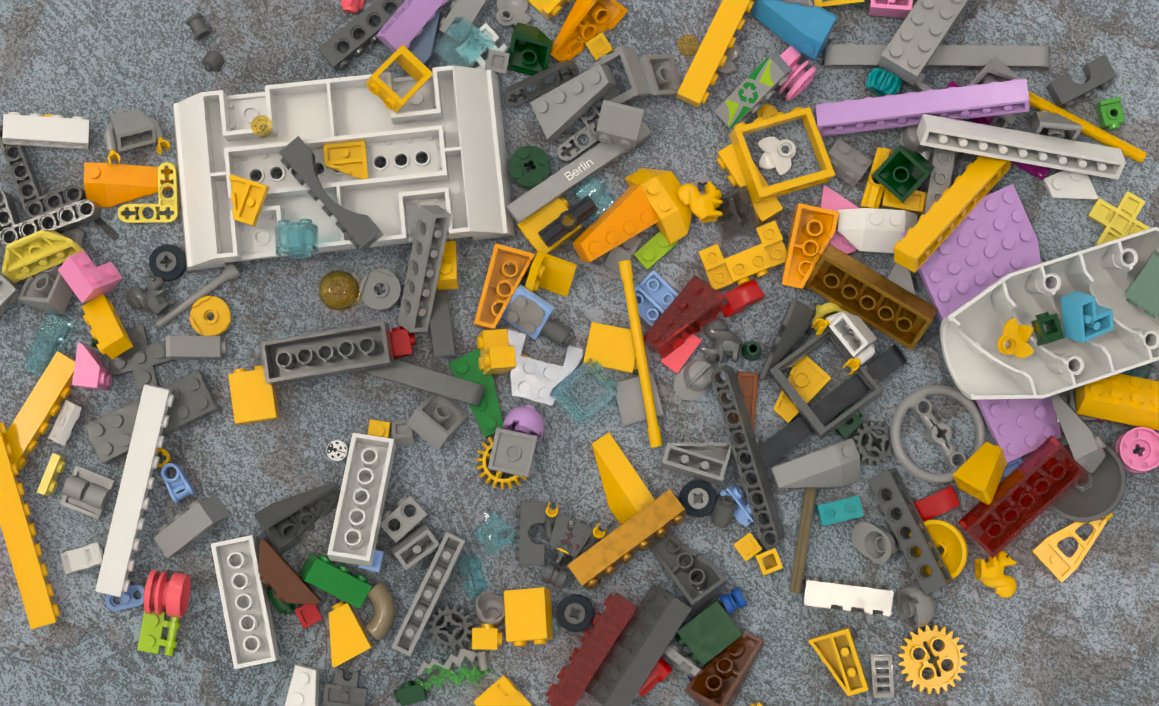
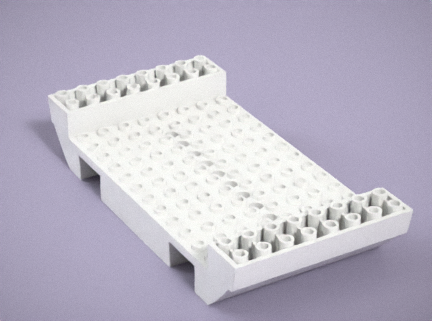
M463 66L432 68L434 74L428 82L397 113L388 109L384 102L377 95L372 94L365 85L372 74L265 85V92L227 96L223 90L201 92L179 103H174L173 119L187 271L225 267L228 265V262L357 249L349 240L352 236L347 231L343 233L335 224L338 220L333 215L329 217L321 208L324 204L320 199L315 201L308 193L310 188L307 184L301 185L292 174L293 168L291 167L288 170L280 161L283 157L279 152L297 136L314 153L315 165L322 164L324 166V171L318 175V179L326 194L343 208L358 214L368 215L384 234L370 247L413 243L420 205H438L451 214L446 239L473 237V240L515 236L513 216L506 208L511 203L498 74L492 70ZM390 72L383 73L379 77L401 99L417 83L411 76L393 78ZM263 124L268 125V128L265 130V132H262L260 130L263 129L260 127ZM365 140L369 179L360 180L341 172H335L333 169L325 166L323 145ZM420 153H425L428 156V160L423 164L418 163L416 160ZM400 155L407 157V162L403 166L396 164V158ZM380 157L385 158L386 165L383 168L376 167V159ZM277 168L283 171L282 176L279 179L272 178V171ZM254 171H260L262 173L261 179L254 182L270 187L255 227L233 219L230 174L252 181L251 174Z

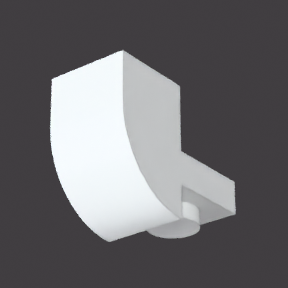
M98 542L60 554L65 574L99 566L102 564L104 556Z

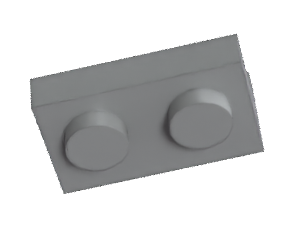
M840 138L827 153L835 175L851 187L856 186L872 164L871 160Z

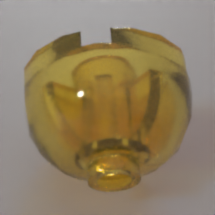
M334 270L327 273L321 279L318 294L321 302L328 309L344 312L351 309L357 303L360 295V286L357 279L351 273L344 270Z

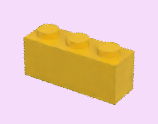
M103 293L82 306L85 313L83 318L92 327L90 333L95 340H98L99 343L96 345L103 355L107 354L111 359H114L133 347L113 304Z

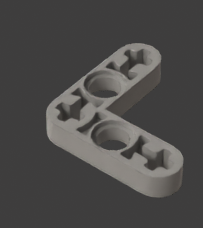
M594 105L590 107L593 110L591 117L586 118L582 115L579 117L585 127L558 147L557 155L562 162L569 163L599 142L598 139H595V124L593 122L590 125L588 124L596 116H598L596 119L598 124L600 112ZM581 135H585L589 139L588 144L585 146L577 143V139ZM571 142H574L575 147H576L579 151L576 152V150H575V148H574V149L570 152V155H571L570 157H567L566 155L563 157V156H562V154H563V150H562V149L565 148L566 150H569L570 148H572V144H570V143H571Z

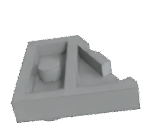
M669 643L662 655L688 676L695 677L700 671L695 666L696 663L687 656L684 658L679 654V649Z

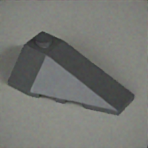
M794 298L791 300L758 380L762 381L770 372L769 370L781 360L807 330V327H812L814 316H812L813 309Z

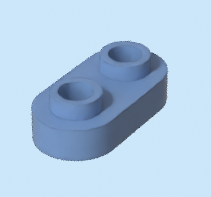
M142 585L130 586L128 592H124L120 597L121 602L119 604L115 603L117 596L107 594L105 599L106 606L112 611L141 606L144 604L145 587ZM137 591L141 593L140 599L135 597Z

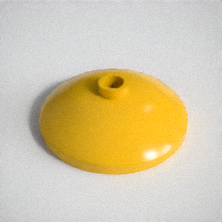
M937 519L925 521L924 524L938 551L940 546L944 548V552L941 553L939 551L952 579H954L962 572L966 565L968 556L966 541L961 532L946 521ZM916 546L915 551L917 555L921 556V549ZM926 565L925 571L928 575H931V569Z

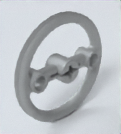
M932 385L917 389L903 399L893 415L890 437L892 448L898 461L911 475L927 482L945 483L954 481L953 474L967 460L963 453L957 452L950 441L952 436L950 427L944 423H939L931 412L932 405L926 399V396L935 394L946 395L959 401L968 410L973 419L976 432L975 445L970 457L985 443L986 430L982 414L971 399L964 396L958 389L943 385ZM920 402L924 405L923 413L918 410ZM909 408H911V412L915 416L920 417L926 426V440L930 444L939 446L945 456V464L951 470L950 472L936 474L924 471L917 467L906 455L902 446L900 432L903 417ZM954 455L958 457V464L956 466L952 462Z

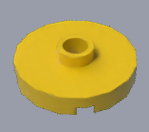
M205 296L199 298L193 304L189 320L197 333L203 336H219L228 329L232 313L224 300L216 296ZM211 313L214 314L213 320L208 319V315Z

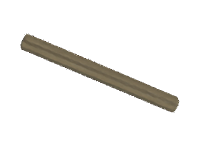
M805 487L790 584L791 593L800 594L802 590L817 488Z

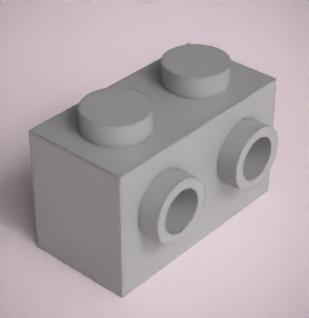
M423 524L390 549L405 570L416 566L426 555L432 554L440 544L427 526Z

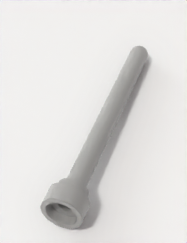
M233 262L226 265V269L223 270L224 273L155 322L156 327H163L192 306L199 298L206 296L228 279H237L242 274Z

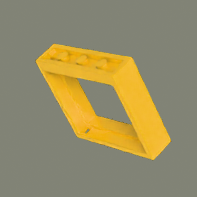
M796 107L785 114L778 112L768 119L760 117L750 124L745 122L739 123L734 126V129L729 134L754 203L829 182L835 176L810 107ZM802 119L821 171L762 187L743 135Z

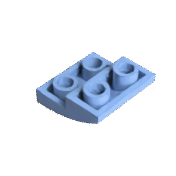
M655 270L635 288L639 315L653 329L684 299Z

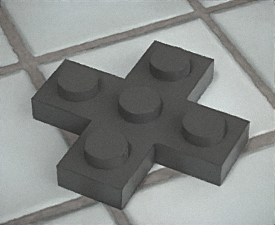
M144 325L127 329L126 332L133 347L114 359L108 356L112 376L133 372L138 391L143 390L144 384L159 386L155 366L175 361L166 357V341L149 345Z

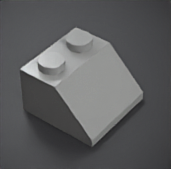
M603 100L595 139L605 144L614 143L625 149H635L644 110Z
M432 393L416 408L407 425L439 450L453 436L469 414L450 398Z

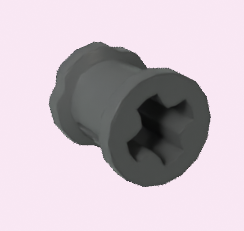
M201 13L193 14L185 21L186 25L190 26L195 34V40H201L211 33V29L202 20L203 16Z

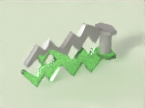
M460 648L458 656L450 654L444 665H441L434 658L431 659L430 664L423 661L416 673L417 676L424 670L430 675L434 667L440 673L438 677L432 674L427 684L419 679H415V681L427 691H429L433 683L440 689L446 677L458 687L464 677L475 685L484 673L490 672L486 651L473 652ZM475 656H477L481 671H478L473 666L470 672L462 666L458 675H456L449 669L452 662L459 667L464 657L473 663Z

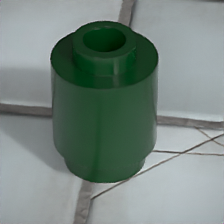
M273 588L267 592L268 600L280 615L283 613L288 615L296 609L294 606L296 603L280 602L273 594L276 592Z

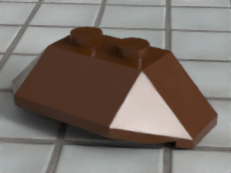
M262 539L259 543L258 572L261 574L260 580L267 587L271 585L276 591L273 593L280 602L285 601L286 603L320 604L322 602L320 597L268 540Z

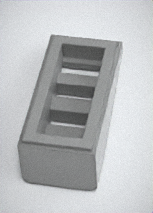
M870 654L871 697L894 698L892 654ZM875 661H887V665H876ZM876 669H887V673H876ZM877 678H888V682H877ZM877 687H888V691H877Z

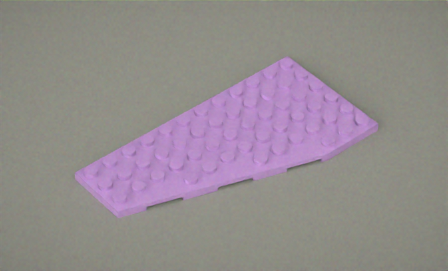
M1011 184L986 195L918 269L934 307L937 308L936 312L941 323L946 316L1004 275L1041 264L1038 239L1014 185ZM907 231L902 233L903 238L906 236ZM1050 396L1029 399L976 400L995 444L1004 451L1006 463L1061 438L1060 422L1056 423L1057 413Z

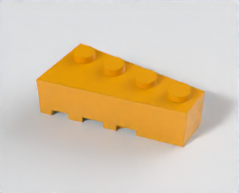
M631 184L626 189L627 191L621 197H618L613 202L614 204L607 211H604L572 243L581 261L591 262L659 222L641 185Z
M497 243L494 244L473 326L487 330L495 329L534 258V253Z

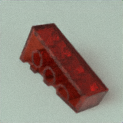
M694 275L643 336V340L650 349L664 359L685 343L688 337L692 334H697L706 323L715 320L719 313L723 310H728L731 304L725 296Z

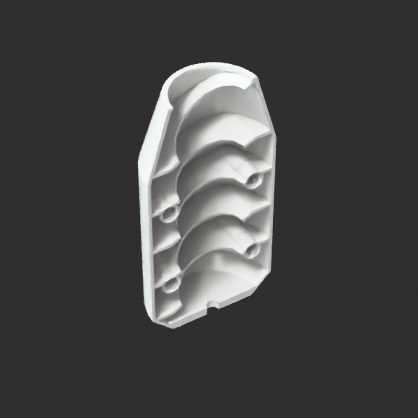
M1159 228L1146 229L1006 274L942 320L940 327L942 351L951 377L962 394L971 400L1046 398L1159 360V318L1157 316L1152 318L1144 312L1145 309L1139 305L1137 307L1133 306L1126 300L1127 297L1124 296L1125 291L1154 250L1159 252ZM1075 291L1095 296L1097 305L1113 310L1114 329L1083 343L1065 337L1037 346V338L1033 329L1029 340L1026 342L1034 350V353L1030 356L1017 358L1013 354L1004 355L997 348V341L1003 334L1004 324L1014 317L1017 319L1018 325L1033 327L1031 321L1036 320L1035 315L1048 312L1049 315L1057 313L1063 331L1061 297ZM1008 341L1005 342V348L1009 345Z

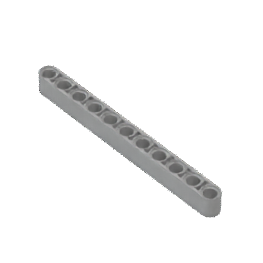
M826 45L824 48V67L828 69L882 68L878 64L882 53L888 45ZM940 45L925 70H982L995 56L1010 70L1049 69V47Z

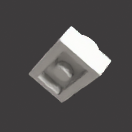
M65 400L48 438L65 446L66 441L71 436L75 422L80 417L82 407Z

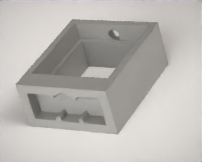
M622 45L616 47L612 54L602 55L599 57V61L592 65L593 67L598 64L610 65L620 58L622 59L632 89L618 95L617 89L614 86L604 95V99L628 106L649 95L651 92L635 47Z

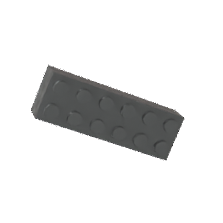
M385 321L260 342L266 384L271 386L395 365L389 324Z
M200 371L194 372L164 387L172 389L174 401L172 407H168L167 415H169V422L167 428H163L162 436L166 437L220 411L204 373ZM140 399L84 425L101 463L109 464L128 454Z
M653 584L651 589L647 591L640 606L636 608L629 623L624 627L616 643L612 645L611 651L600 664L598 671L589 681L585 692L603 706H629L692 608Z

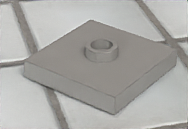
M496 428L488 469L529 478L538 436Z

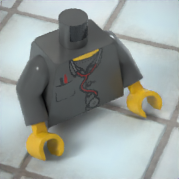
M550 502L547 504L545 510L546 520L543 525L545 539L549 542V546L557 549L552 561L562 566L568 554L573 557L582 555L598 543L608 531V528L603 532L598 529L600 523L595 528H591L558 513V504L555 510L549 507Z

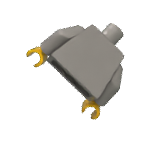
M119 109L115 115L110 117L111 123L107 125L104 133L106 149L110 153L108 155V165L110 167L111 159H116L118 166L120 165V155L115 150L120 152L155 143L157 140L156 152L159 155L162 154L161 146L168 152L170 143L162 138L164 135L154 118L144 115L137 109L127 112L124 109Z

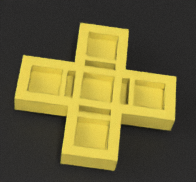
M1129 191L1125 192L1117 208L1098 198L1087 216L1105 227L1095 245L1097 246L1150 229L1147 225L1136 220L1146 201Z

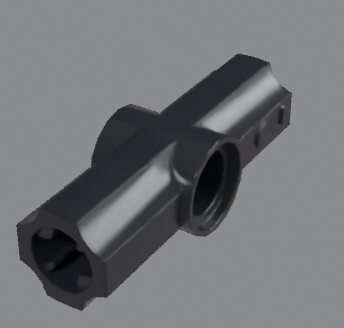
M587 195L570 209L562 212L557 219L538 232V235L549 248L566 234L574 231L578 225L599 209ZM565 217H572L574 219V223L571 226H565L562 221Z

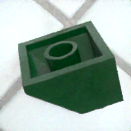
M517 22L512 33L507 70L533 76L548 69L553 42L537 27Z
M899 145L872 176L904 203L931 174L935 167L921 154Z

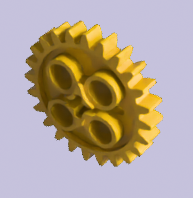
M928 625L924 626V631L918 628L916 629L917 634L910 631V640L903 638L906 646L899 645V648L904 650L903 653L897 654L898 657L903 658V661L898 662L897 665L904 666L900 671L901 674L907 673L904 680L906 682L913 680L911 683L913 688L919 684L918 691L920 692L926 687L928 694L931 693L932 688H934L935 693L939 694L940 687L946 692L948 691V684L955 687L953 680H961L957 674L959 672L965 673L960 667L967 664V662L961 660V657L967 655V653L960 652L964 645L956 644L960 638L955 637L952 639L953 631L945 634L946 627L942 626L938 631L937 625H933L932 630H930ZM936 639L942 642V647L938 651H935L932 647ZM924 641L927 642L930 654L936 656L934 663L941 674L940 677L937 676L933 663L927 661L930 659V656L923 645ZM916 648H921L923 651L920 659L913 657V651ZM944 659H949L951 666L948 670L944 671L941 668V663ZM929 667L932 672L931 676L928 679H924L922 677V670Z

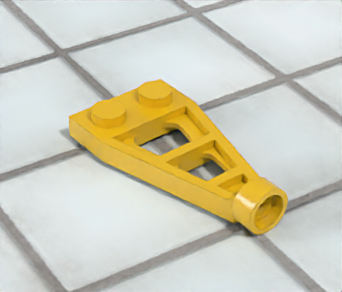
M1111 512L1102 520L1085 522L1093 528V532L1085 541L1075 532L1084 523L1073 522L1047 536L1031 552L1062 583L1078 568L1107 521L1114 515ZM1066 537H1073L1078 543V548L1074 555L1068 558L1057 545L1059 541Z

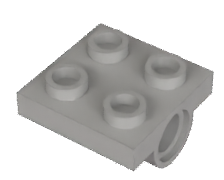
M76 465L72 475L67 478L62 490L64 495L60 504L100 520L116 480Z

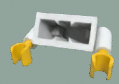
M840 311L826 317L825 320L822 318L816 319L811 327L819 328L816 335H821L827 326L830 327L851 355L855 357V359L851 358L843 365V368L849 366L852 369L848 375H852L859 368V365L865 363L875 353V345L873 343L877 338L859 316Z

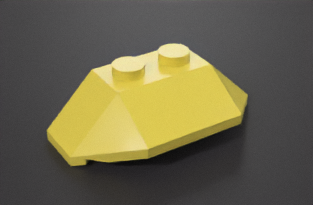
M40 230L6 245L2 273L16 283L61 264L69 256L82 252L84 249L72 239L56 231Z

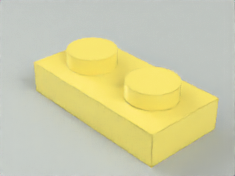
M52 453L37 493L50 496L51 493L55 492L58 485L56 481L58 475L64 471L66 462H64L65 456Z

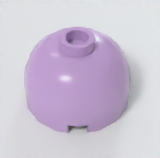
M524 405L513 408L508 412L503 421L502 429L505 428L506 430L538 436V443L542 440L545 424L543 417L536 411L535 407Z

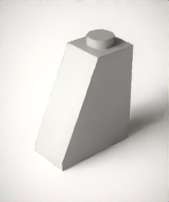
M166 336V357L173 360L224 359V354H227L228 351L227 341H224V338L221 336Z

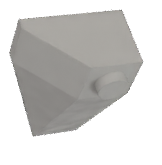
M67 230L63 232L62 235L72 239L81 247L84 234L82 231ZM63 263L39 272L33 277L30 276L26 280L18 300L44 312L63 315L73 291L58 271Z
M1059 394L1050 396L1075 461L1089 473L1094 472L1106 456L1103 450L1106 447L1103 439L1087 426Z

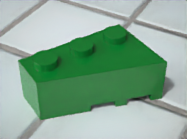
M310 552L299 572L304 581L359 609L372 587L368 583L369 579L359 573L355 576L349 573V568L341 564L337 566L331 563L328 557L324 555L318 556L313 552Z

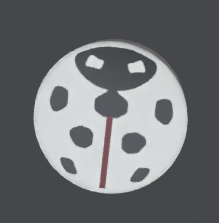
M334 440L328 444L326 452L331 460L342 461L348 455V447L344 442Z

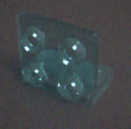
M456 17L433 51L451 66L471 68L484 49H491L495 41L464 17Z

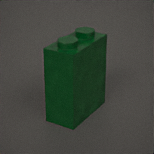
M715 600L681 626L677 631L679 635L676 636V639L683 647L686 645L692 651L689 655L696 664L700 662L704 665L743 634L718 601Z

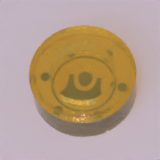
M689 34L683 35L678 40V51L684 56L695 54L698 48L697 39Z
M260 115L253 119L251 129L256 136L265 138L272 133L273 123L267 116Z

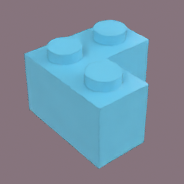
M1075 291L1061 297L1064 337L1083 343L1114 329L1113 310L1097 305L1095 296Z

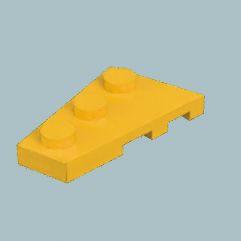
M806 356L792 367L787 380L808 405L830 382L831 377ZM781 391L773 411L789 424L799 414V411L784 392Z

